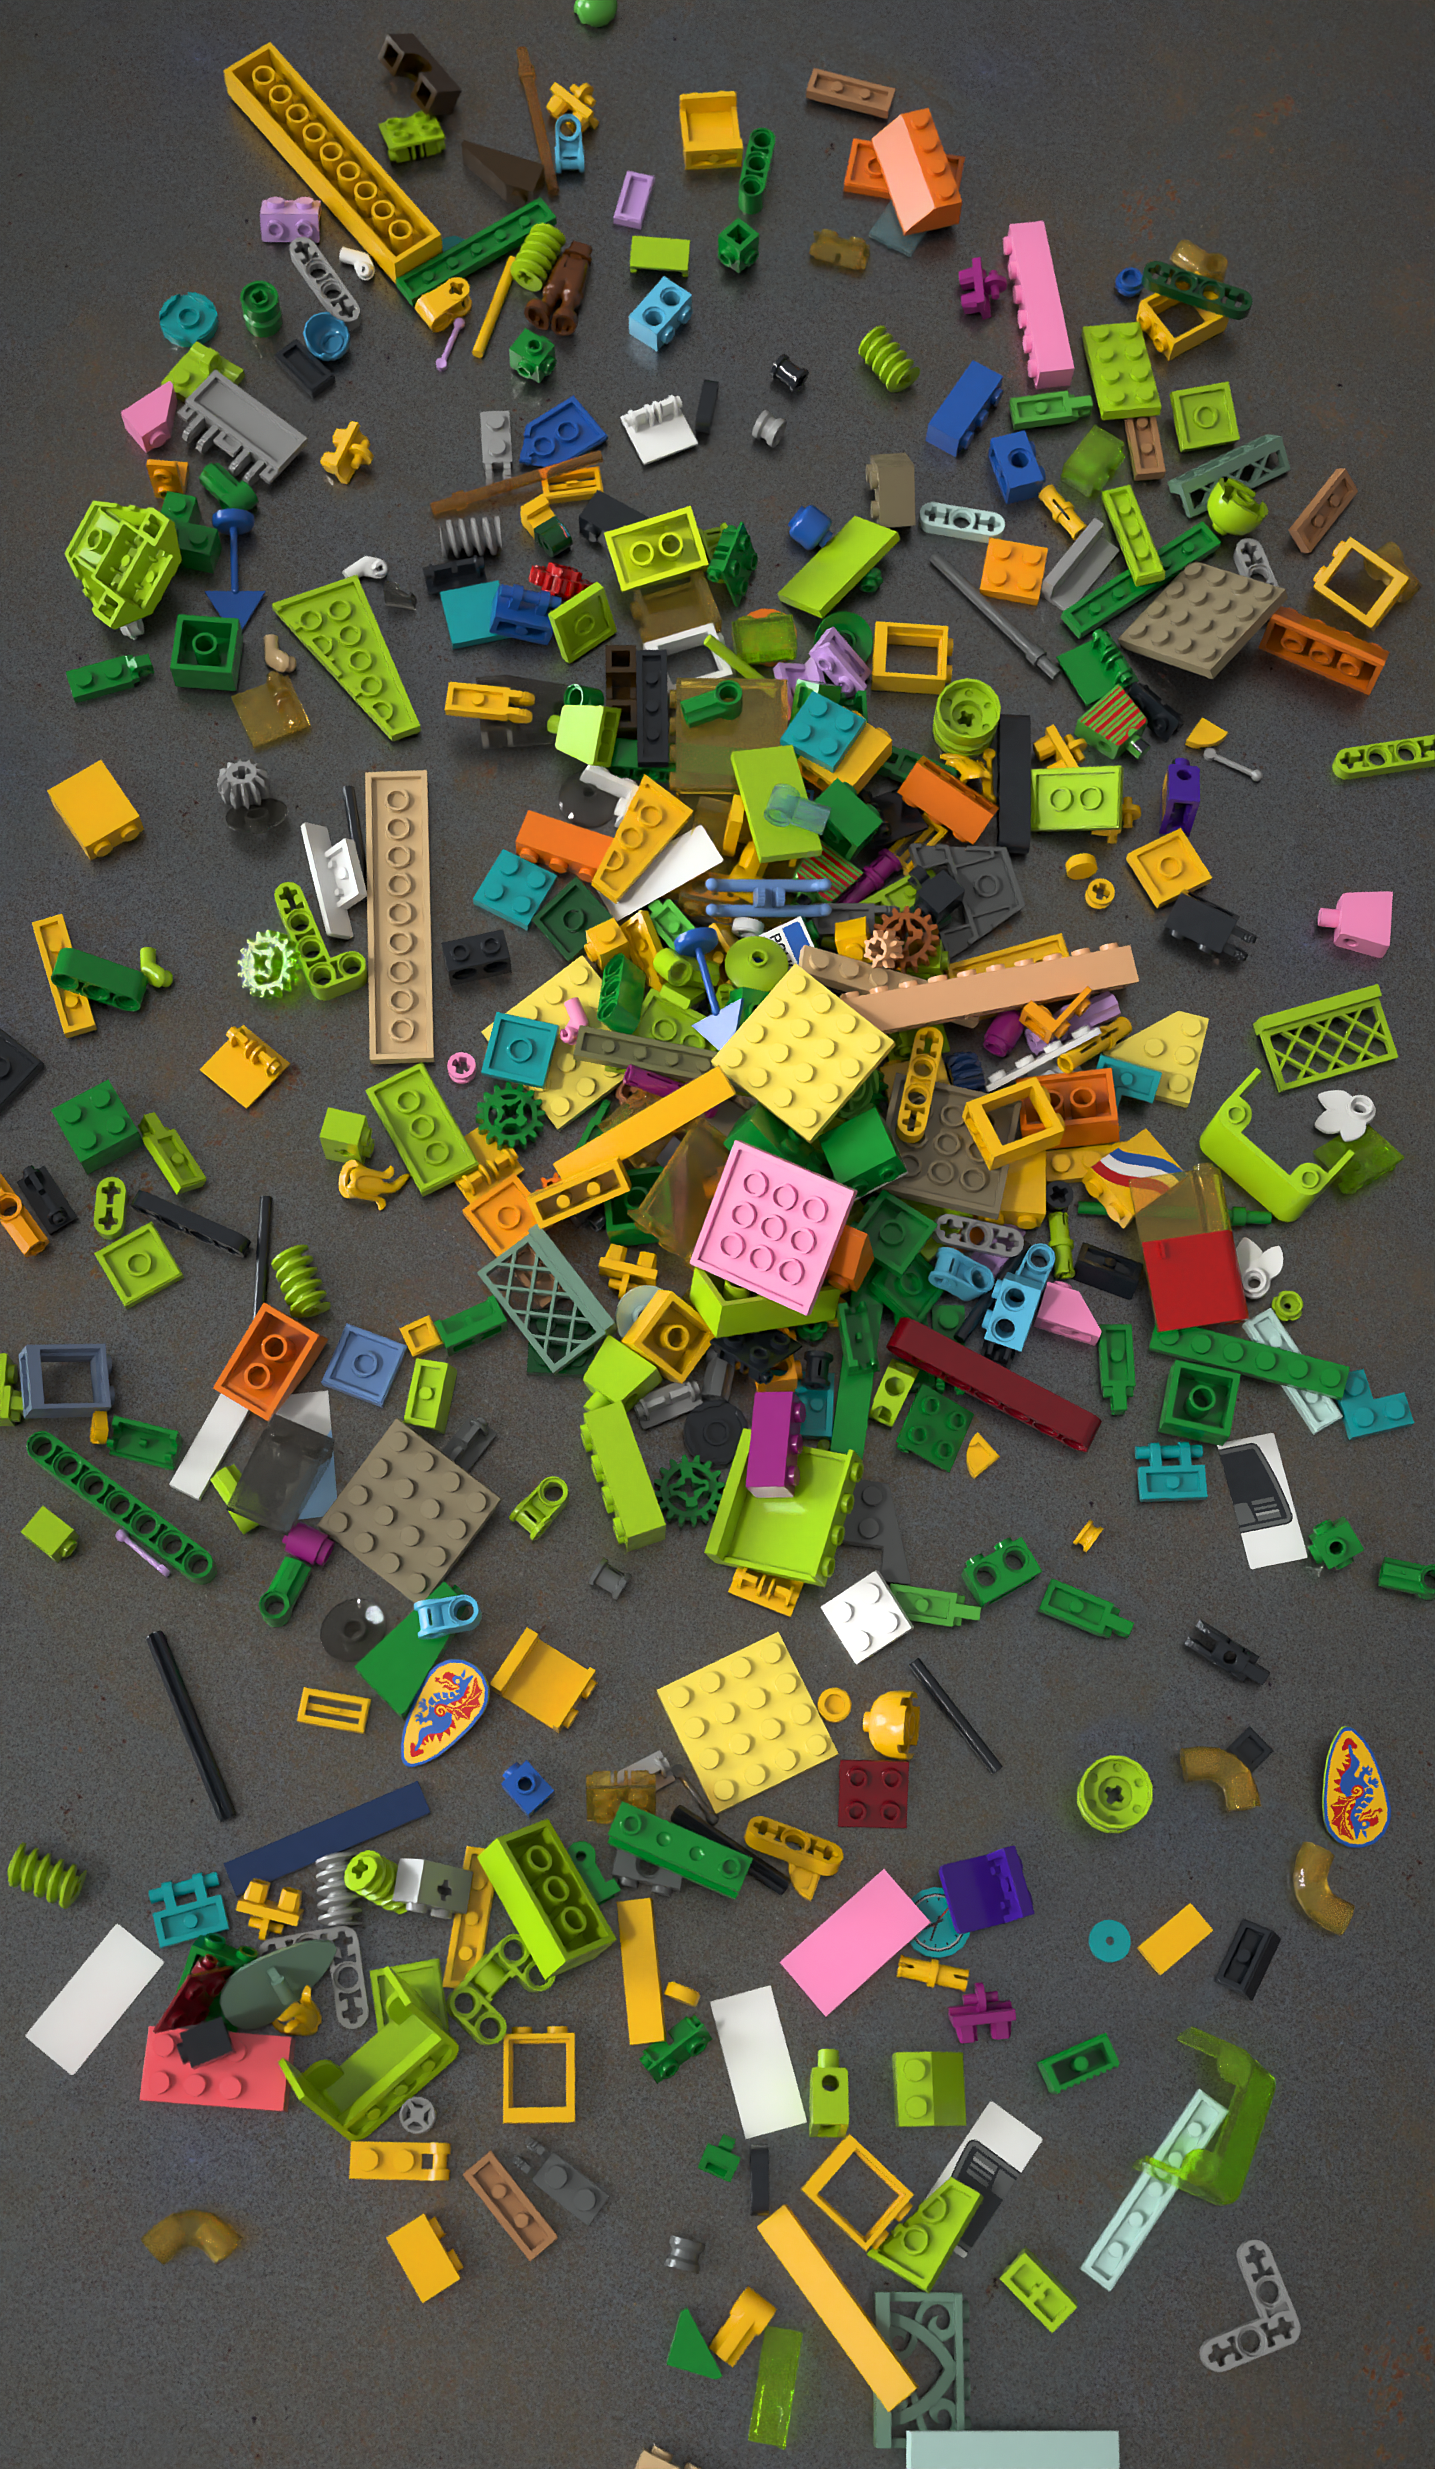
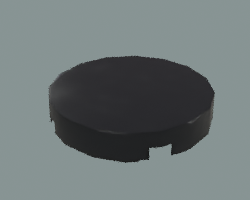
M720 1399L705 1401L696 1406L686 1418L683 1428L684 1444L690 1455L694 1458L696 1455L700 1456V1463L705 1464L710 1460L712 1466L726 1465L734 1460L743 1428L749 1429L748 1422L741 1410Z

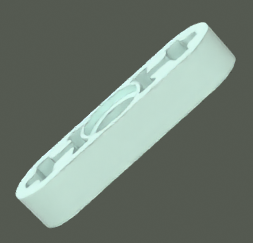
M936 502L924 504L920 509L918 519L920 528L927 533L988 543L989 537L1001 539L1005 528L1003 517L997 513ZM930 514L936 515L935 521H929ZM945 516H949L948 525L944 524ZM962 517L967 519L970 525L966 528H959L953 521L956 518ZM975 521H979L978 530L974 529ZM988 524L994 525L993 532L988 531Z

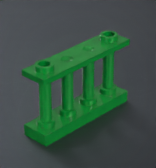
M623 1801L608 1832L610 1836L607 1842L608 1845L733 1900H736L753 1860L749 1856Z

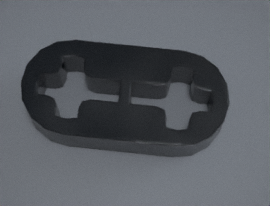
M705 379L703 381L696 415L695 431L710 433L719 390V382Z
M750 2145L751 2216H769L768 2145Z

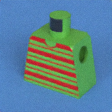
M1119 684L1078 719L1074 735L1078 738H1084L1087 744L1114 760L1126 750L1139 760L1151 747L1141 738L1148 722L1146 717Z
M820 839L823 849L821 856L802 858L792 879L827 878L831 881L832 886L828 891L792 892L796 897L790 905L835 903L860 878L863 872Z

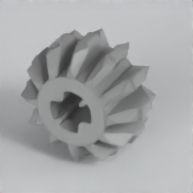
M240 758L235 764L228 762L227 768L220 769V775L217 778V787L226 805L232 804L235 810L241 806L249 809V806L252 804L260 806L261 799L268 798L271 785L270 776L267 774L263 764L255 763L253 758L247 762H243Z

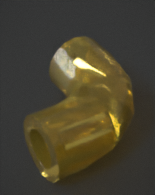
M1194 1746L1180 1749L1181 1768L1186 1782L1211 1780L1217 1783L1223 1790L1228 1812L1261 1807L1258 1788L1251 1771L1236 1755L1219 1747Z
M1303 1842L1296 1857L1292 1877L1296 1899L1308 1917L1323 1928L1341 1936L1351 1921L1355 1907L1354 1904L1332 1893L1328 1886V1872L1335 1855L1316 1844Z
M189 2209L170 2214L155 2224L140 2240L163 2265H166L180 2250L186 2247L199 2248L215 2265H218L234 2252L241 2244L243 2238L230 2224L215 2213Z

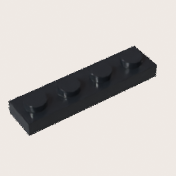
M636 650L638 768L669 767L667 650Z

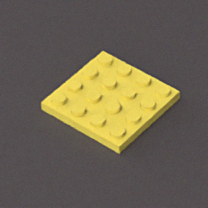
M580 956L505 1013L559 1025L560 1030L545 1089L523 1085L527 1092L530 1090L535 1091L534 1100H542L541 1110L545 1111V1115L559 1132L620 1086L624 1074L605 1071V1065L573 1059L576 1044L569 1045L560 1038L561 1029H565L570 1021L564 1003L575 997L579 998L589 1021L588 1027L611 1031L597 1019L602 979L583 956ZM494 1022L481 1031L488 1042Z
M795 963L716 1054L711 1063L715 1067L720 1065L728 1078L811 1144L894 1048L895 1042Z
M779 1632L657 1689L661 1703L715 1814H720L839 1755Z

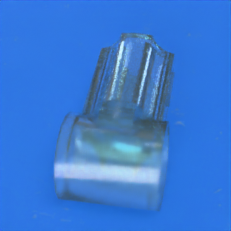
M777 784L774 786L764 810V817L775 826L785 827L793 824L822 835L832 808L800 797L798 790L790 785Z

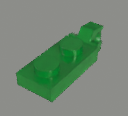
M149 654L135 657L133 655H124L66 671L73 699L75 703L133 688L135 687L134 683L140 681V677L153 674L154 668Z
M1099 1324L1101 1335L1098 1339L1103 1398L1110 1397L1111 1415H1125V1411H1127V1397H1133V1390L1136 1386L1132 1324Z
M1052 1578L1038 1610L1041 1613L1099 1637L1110 1638L1113 1633L1128 1639L1134 1626V1622L1118 1616L1120 1609L1114 1607V1603Z

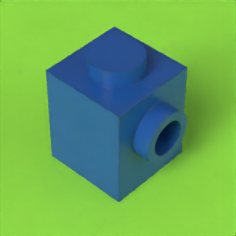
M527 1760L522 1765L516 1762L502 1775L505 1779L501 1783L502 1788L529 1819L555 1796V1791Z

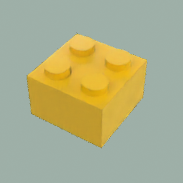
M658 1289L620 1342L657 1367L659 1373L670 1382L683 1384L711 1345L710 1340L715 1338L701 1315L672 1291Z

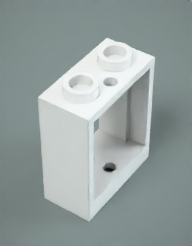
M709 623L643 643V650H667V655L704 645V640L710 634L724 645L725 641L721 632L716 633L713 623ZM712 651L719 669L717 672L672 685L667 672L668 708L680 705V701L715 690L720 682L732 680V677L736 676V670Z

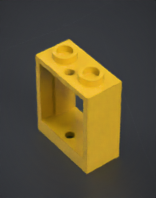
M1184 281L1175 283L1176 287L1180 290L1185 291L1191 288ZM1213 291L1203 292L1205 298L1209 300L1218 298L1217 294ZM1157 293L1140 301L1136 316L1137 322H1140L1141 329L1147 332L1153 340L1155 348L1162 352L1168 361L1225 331L1229 318L1193 306L1205 322L1174 338L1157 314L1178 304L1180 301Z
M1350 537L1347 542L1342 540L1332 553V556L1335 558L1328 567L1322 566L1313 579L1316 582L1313 588L1374 632L1411 581L1406 575ZM1353 550L1394 578L1367 615L1326 587Z
M876 621L873 636L871 690L940 695L945 688V683L951 684L952 665H947V656L952 657L953 638H948V626ZM887 644L938 647L937 674L923 675L885 672Z
M1037 1077L966 1102L962 1118L989 1171L1060 1144L1065 1131L1064 1120L1059 1113H1055L1050 1104V1094L1045 1086L1040 1085ZM1029 1097L1046 1129L1002 1146L986 1113Z
M568 2026L547 2027V2033H533V2027H511V2034H505L503 2053L504 2124L576 2123L575 2033H568ZM566 2044V2107L514 2108V2045Z
M850 2134L846 2135L800 2189L864 2251H867L870 2246L876 2250L889 2235L885 2228L894 2218L900 2222L913 2207L909 2200L914 2194ZM852 2153L898 2195L864 2236L818 2193Z

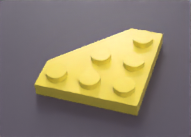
M1177 1011L1116 1044L1114 1048L1104 1051L1103 1054L1162 1071L1154 1100L1187 1108L1191 1099L1209 1018Z

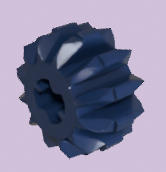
M961 1051L946 1056L944 1065L950 1085L986 1092L984 1071L981 1067V1061L978 1060L975 1052Z

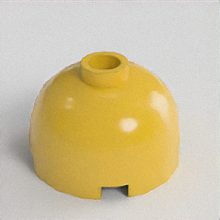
M896 1690L882 1694L874 1701L871 1711H866L864 1714V1732H869V1739L873 1747L886 1757L911 1760L914 1756V1753H908L910 1745L917 1746L920 1730V1707L913 1706L912 1698H918L915 1691Z

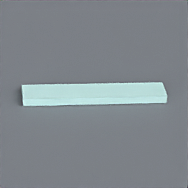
M1198 2089L1080 2266L1079 2269L1106 2290H1112L1229 2110L1202 2090Z
M907 2430V2469H1120L1119 2431Z

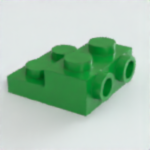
M883 1189L877 1198L875 1196L870 1197L862 1210L865 1215L859 1223L854 1220L850 1227L868 1234L875 1258L871 1265L873 1266L874 1263H877L901 1279L936 1231L938 1224Z
M208 1933L206 1936L200 1934L192 1944L176 1994L187 1976L192 1974L191 1971L200 1957L211 1954L217 1958L218 1963L216 1965L219 1968L232 1966L234 1969L228 1976L229 1978L239 1968L258 1959V1951L249 1946H240L236 1949L226 1945V1939L219 1934ZM220 1993L209 2006L210 2011L204 2021L208 2022L222 2017L227 2029L237 2033L239 2027L233 2026L223 2015L220 2005Z

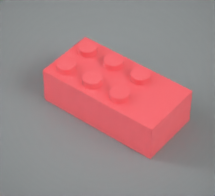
M149 2026L140 2100L288 2112L291 2085L279 2066L278 2061L284 2058L293 2065L295 2038L229 2032L235 2053L193 2069L190 2062L183 2064L177 2048V2043L182 2042L180 2033L189 2029L178 2028L176 2030L154 2033L153 2030L156 2026Z

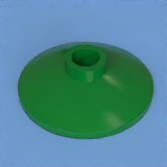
M848 611L836 612L826 617L817 628L814 645L827 629L834 627L865 663L873 648V635L868 623L861 616Z

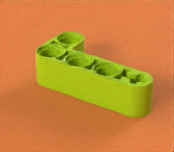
M294 882L280 884L274 894L278 912L312 994L317 999L326 1001L365 986L368 982V970L363 955L355 951H349L330 958L300 886ZM292 899V901L295 903L296 909L291 911L290 905L287 900ZM304 924L308 926L303 931L294 930L298 925ZM310 951L319 952L318 956L314 958L305 957ZM351 967L360 968L359 972L355 974L346 972ZM321 978L331 979L326 985L317 984V981Z

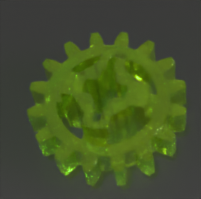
M267 930L266 933L258 931L256 932V940L247 939L248 949H240L244 958L243 960H238L237 964L242 966L243 970L237 976L246 979L242 987L249 989L251 995L271 1000L272 997L282 998V990L289 992L292 990L291 980H299L294 973L295 970L302 969V965L296 963V959L301 956V952L293 950L297 943L288 940L289 936L287 934L273 930Z

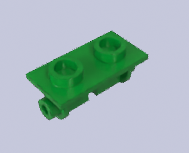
M695 2014L690 2018L686 2016L668 2031L674 2040L671 2045H668L666 2041L657 2042L642 2051L644 2055L639 2060L657 2084L663 2079H668L676 2074L680 2065L691 2056L694 2057L702 2053L707 2044L712 2040L705 2025L700 2022Z

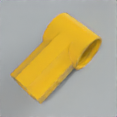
M749 840L742 852L738 865L736 864L728 879H764L762 877L769 862L759 863L754 841ZM730 892L751 904L753 903V892Z
M747 2286L729 2312L730 2317L719 2329L708 2348L730 2366L734 2367L755 2335L759 2336L767 2326L777 2308L751 2287Z

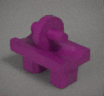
M981 257L972 258L973 267L958 271L962 290L975 288V292L961 295L962 308L965 314L980 312L983 319L991 318L989 295H991L993 300L999 299L1000 293L1004 292L1007 288V280L1004 276L998 275L996 270H991L987 277L986 270L982 269Z
M983 1982L975 1983V1993L962 1995L964 2005L948 2007L949 2019L953 2027H955L959 2042L962 2044L978 2041L977 2025L989 2024L992 2039L999 2040L1011 2037V2021H1016L1015 2008H1012L1010 2000L999 2001L997 1991L985 1992Z

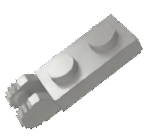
M510 411L480 412L483 470L485 469L486 486H493L494 472L492 469H504L503 481L505 485H512L511 468H513Z

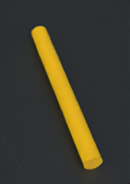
M514 256L508 257L473 348L472 354L477 358H482L513 280L510 268L516 257Z

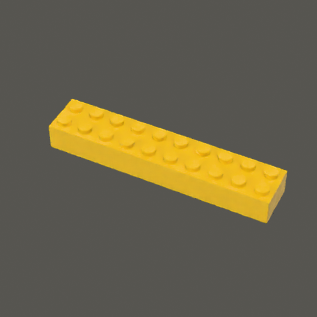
M271 42L223 70L230 97L395 284L397 278L443 252L441 233Z

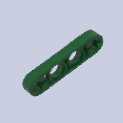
M1160 261L1149 262L1144 267L1141 282L1145 289L1234 320H1242L1250 312L1253 299L1243 289ZM1154 274L1159 275L1157 279H1153L1152 276ZM1168 278H1171L1170 285L1166 284ZM1184 281L1191 288L1185 291L1180 290L1176 287L1175 283ZM1213 291L1218 295V298L1209 300L1205 298L1203 292ZM1224 297H1227L1226 303H1222ZM1236 302L1242 303L1240 307L1235 306Z

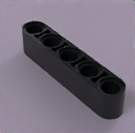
M1000 714L997 726V807H999L997 811V847H1006L1008 853L1028 854L1030 850V715Z

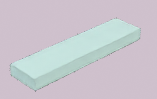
M1272 1308L1267 1309L1242 1325L1252 1342L1302 1354ZM1281 1385L1313 1435L1342 1419L1343 1415L1331 1398Z

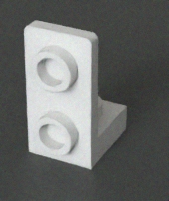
M588 765L583 771L580 780L620 798L614 810V814L618 816L614 827L618 828L639 786L631 779L619 778L610 774L609 770L602 766Z

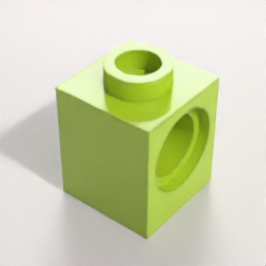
M44 1506L39 1509L21 1531L30 1542L57 1563L62 1557L67 1558L73 1553L78 1545L76 1541L80 1537L74 1529Z

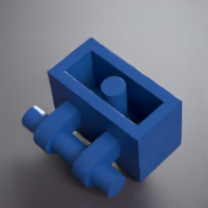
M501 584V586H498L492 601L489 633L548 645L554 632L548 613L561 605L562 598L550 595L549 591L541 590L539 593L526 590L522 585L514 584L512 587Z

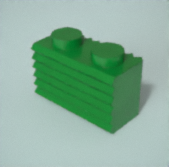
M1103 2033L1037 2062V2065L1049 2093L1056 2095L1073 2088V2086L1105 2074V2072L1118 2068L1119 2061L1107 2034Z

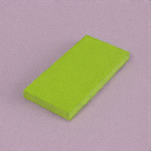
M854 516L777 593L780 601L823 618L900 540L898 532Z
M793 745L732 752L731 761L759 863L821 856L823 849Z
M423 1062L365 1090L422 1197L460 1179L463 1175L466 1176L478 1170L477 1166L479 1163Z

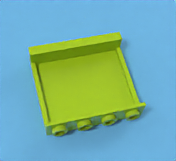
M743 1428L704 1553L713 1562L740 1569L746 1567L749 1571L825 1587L827 1579L833 1575L835 1569V1552L837 1546H840L844 1539V1522L847 1514L851 1513L854 1506L853 1492L856 1482H860L863 1476V1461L854 1450L849 1449L846 1455L803 1446L802 1453L798 1454L797 1466L800 1471V1482L798 1486H795L794 1497L756 1498L746 1488L751 1429Z

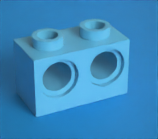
M663 277L629 315V334L655 351H658L664 343L668 344L672 340L676 329L682 323H687L693 313L692 294L666 277Z
M1007 1272L1004 1280L997 1279L991 1296L997 1299L993 1311L987 1309L981 1327L987 1329L984 1339L1022 1351L1045 1284ZM1013 1288L1021 1290L1024 1293L1025 1300L1022 1302L1012 1301L1009 1298L1008 1291ZM1001 1319L1012 1321L1015 1330L1012 1332L1002 1331L999 1328L998 1321Z

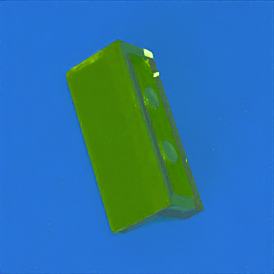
M768 2325L764 2329L748 2441L786 2449L803 2336L801 2331Z

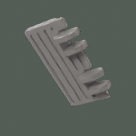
M214 370L185 400L186 404L177 412V416L186 423L197 415L182 432L181 438L188 443L205 427L208 428L206 433L198 440L196 449L204 453L213 444H216L234 457L243 449L230 464L228 472L235 477L251 461L255 463L243 477V481L250 487L259 478L270 485L308 445L306 436L217 370Z

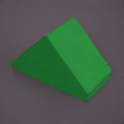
M685 2307L680 2310L666 2365L717 2380L722 2377V2374L688 2308Z

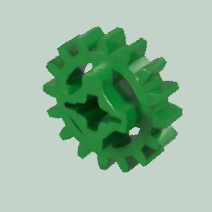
M507 1082L504 1090H501L498 1085H494L493 1095L488 1092L483 1094L485 1103H477V1111L480 1113L475 1115L476 1123L481 1124L478 1127L479 1135L487 1134L486 1143L488 1145L496 1141L497 1150L499 1151L502 1150L504 1145H509V1149L513 1148L515 1150V1145L517 1144L523 1149H527L528 1139L532 1142L537 1141L535 1131L543 1132L544 1124L541 1121L545 1120V1111L539 1110L542 1105L541 1099L533 1101L534 1090L524 1093L523 1084H519L517 1089H512L511 1083ZM528 1109L532 1115L530 1123H528V1119L525 1117ZM490 1111H492L493 1116L496 1117L493 1125H491L489 1121Z
M686 1454L682 1455V1460L679 1464L674 1459H670L669 1470L663 1467L659 1469V1474L663 1479L654 1480V1486L661 1489L655 1492L657 1500H662L659 1504L661 1512L668 1511L666 1521L670 1522L676 1517L678 1518V1526L681 1528L685 1521H690L692 1528H696L697 1519L700 1518L705 1524L709 1523L708 1513L717 1514L718 1507L715 1503L720 1504L722 1495L717 1492H721L725 1488V1483L716 1482L721 1477L720 1470L711 1472L712 1462L710 1460L701 1465L699 1455L695 1456L693 1462H688ZM693 1471L703 1475L706 1479H699L693 1474ZM680 1473V1478L676 1484H670L667 1487L670 1480ZM685 1486H691V1489L694 1491L693 1497H687V1493L684 1492ZM711 1496L708 1503L698 1510L700 1501ZM677 1502L685 1508V1511L676 1508L672 1503Z

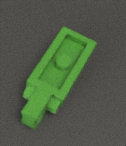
M1068 390L1016 397L1009 400L1014 430L1074 422L1079 420L1080 417L1091 415L1093 408L1091 395L1075 397L1074 394H1068Z
M656 899L647 904L648 908L652 911L650 917L655 930L670 948L675 950L674 940L676 937L688 930L695 929L694 925L671 899H667L663 903Z
M890 1583L892 1593L910 1621L953 1627V1625L961 1626L962 1618L980 1621L981 1607L964 1604L965 1596L958 1595L955 1592Z

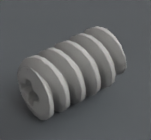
M495 516L493 525H490L487 517H483L481 526H478L475 518H471L469 527H466L461 518L458 520L457 528H454L451 520L447 519L445 528L442 529L440 525L441 549L444 559L448 558L450 549L453 550L456 558L460 557L462 549H465L468 557H472L474 548H477L480 556H484L486 547L489 548L492 555H496L498 546L502 549L499 516Z
M359 1852L331 1853L315 1861L317 1867L326 1869L316 1875L317 1881L326 1883V1885L317 1889L318 1895L327 1897V1899L317 1903L318 1909L328 1912L318 1917L320 1924L329 1927H349L363 1924V1922L353 1919V1915L362 1912V1908L352 1905V1901L362 1896L347 1888L344 1882L345 1871L350 1863V1859L358 1855Z

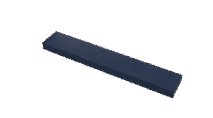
M416 1781L225 1862L224 1866L235 1895L239 1897L245 1894L253 1878L268 1881L269 1883L316 1864L315 1861L327 1854L349 1850L426 1817L431 1812L420 1784Z

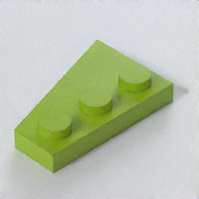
M950 2177L919 2205L917 2212L903 2224L899 2223L891 2231L892 2234L876 2250L872 2248L866 2255L871 2260L929 2294L984 2198L977 2191Z

